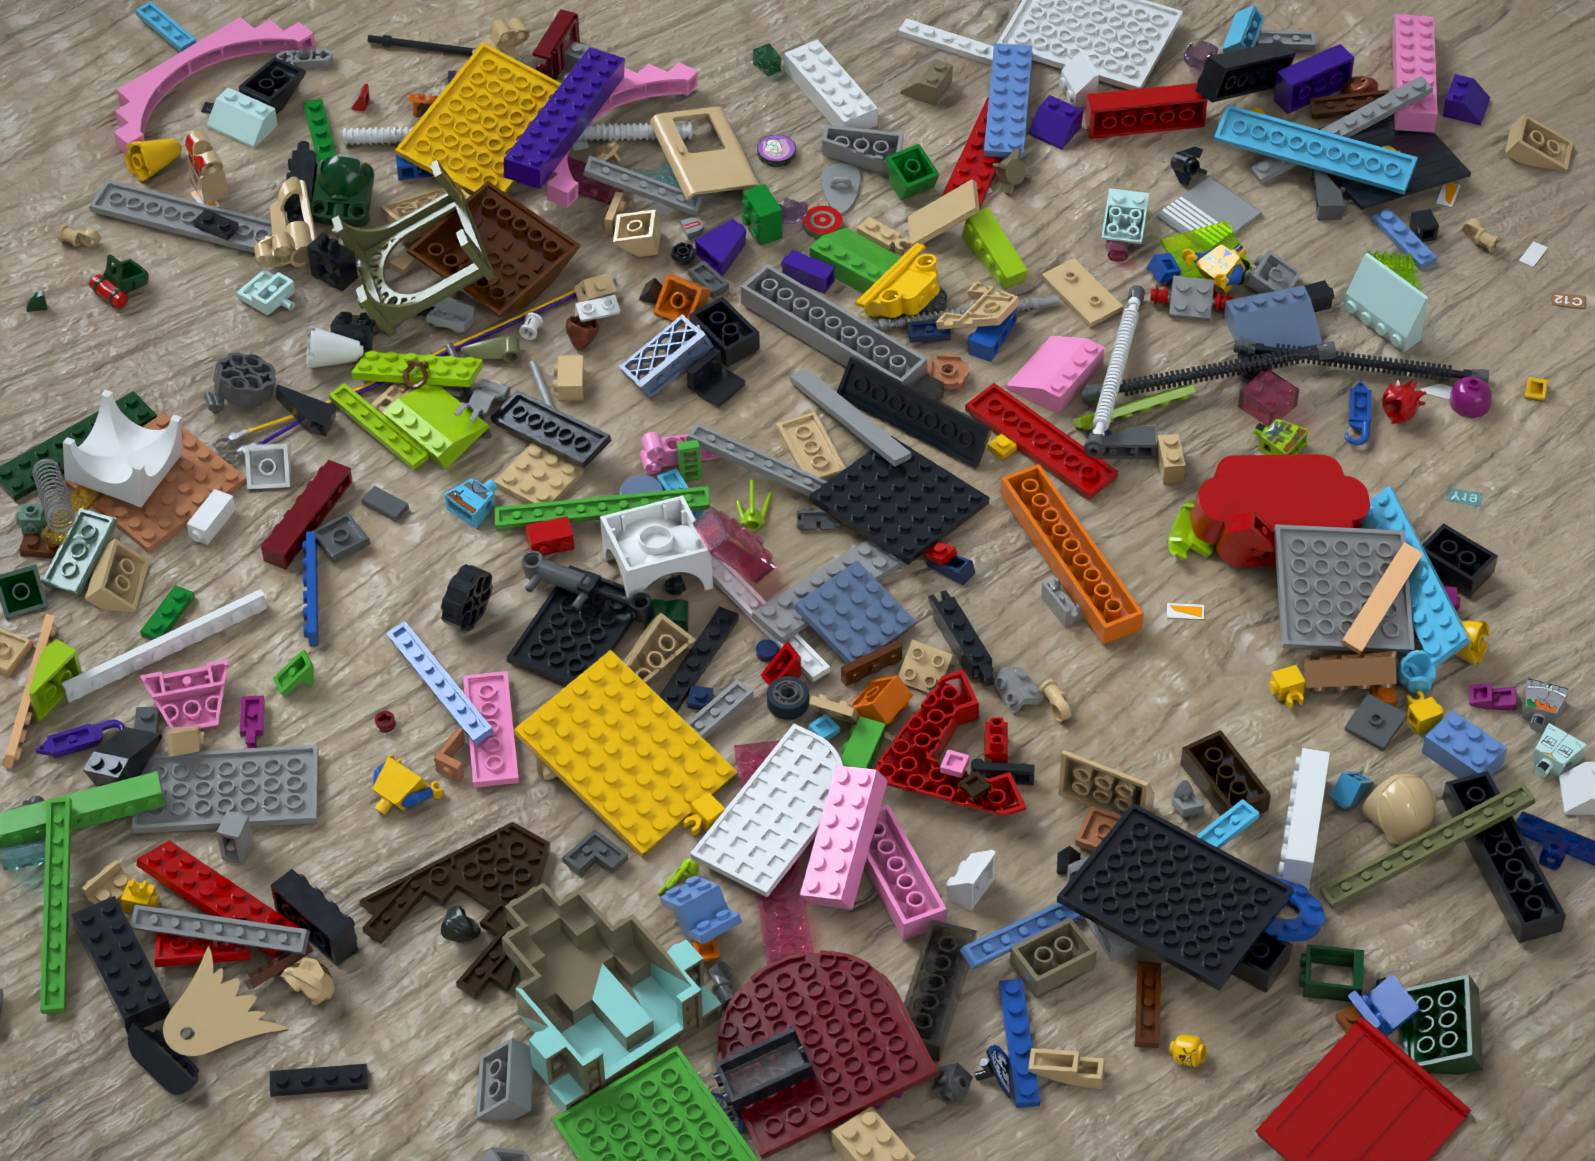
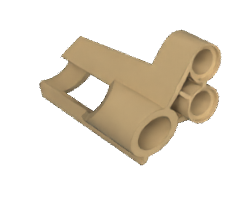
M518 17L509 20L507 23L504 19H498L490 26L491 35L483 39L476 49L472 51L473 54L483 42L512 58L517 57L521 60L515 47L526 41L530 33Z
M291 177L281 186L278 200L270 205L272 236H266L264 240L256 243L254 246L256 262L259 266H283L291 263L295 267H301L310 263L307 246L316 239L306 183L297 177ZM298 194L304 222L294 221L287 225L284 210L285 202L291 195Z

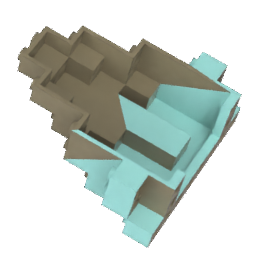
M542 883L537 887H532L518 899L511 900L505 906L506 920L514 929L508 931L502 937L503 951L520 970L521 983L515 988L518 1015L535 1033L529 1039L531 1064L549 1085L550 1099L562 1113L676 1045L679 1046L722 1018V1004L704 985L703 957L687 940L674 944L666 951L633 914L627 918L620 919L613 926L580 889L574 893L567 894L560 901L548 886Z

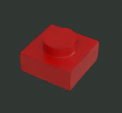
M941 541L926 552L927 560L944 566L957 555L955 547Z

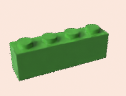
M860 716L857 724H853L851 727L849 741H845L843 745L841 761L845 767L871 769L885 739V723Z

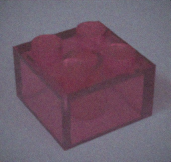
M1267 368L1266 371L1263 370L1240 389L1238 407L1269 427L1276 419L1281 420L1297 407L1299 388Z

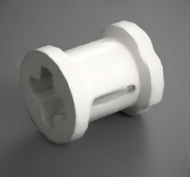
M528 313L525 316L524 325L519 329L520 335L527 340H534L537 336V329L543 323L542 317L536 313Z

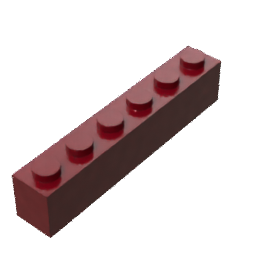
M328 459L325 465L319 468L317 475L312 481H309L302 495L296 498L292 508L286 511L282 521L274 527L268 539L263 541L261 551L265 562L285 570L303 548L302 541H306V532H311L319 527L353 482L350 467Z

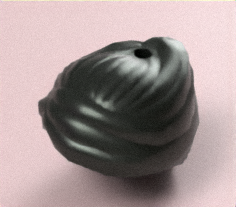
M458 905L448 910L445 920L441 924V935L443 938L454 942L471 941L479 937L481 933V928L477 922L466 916L465 910Z

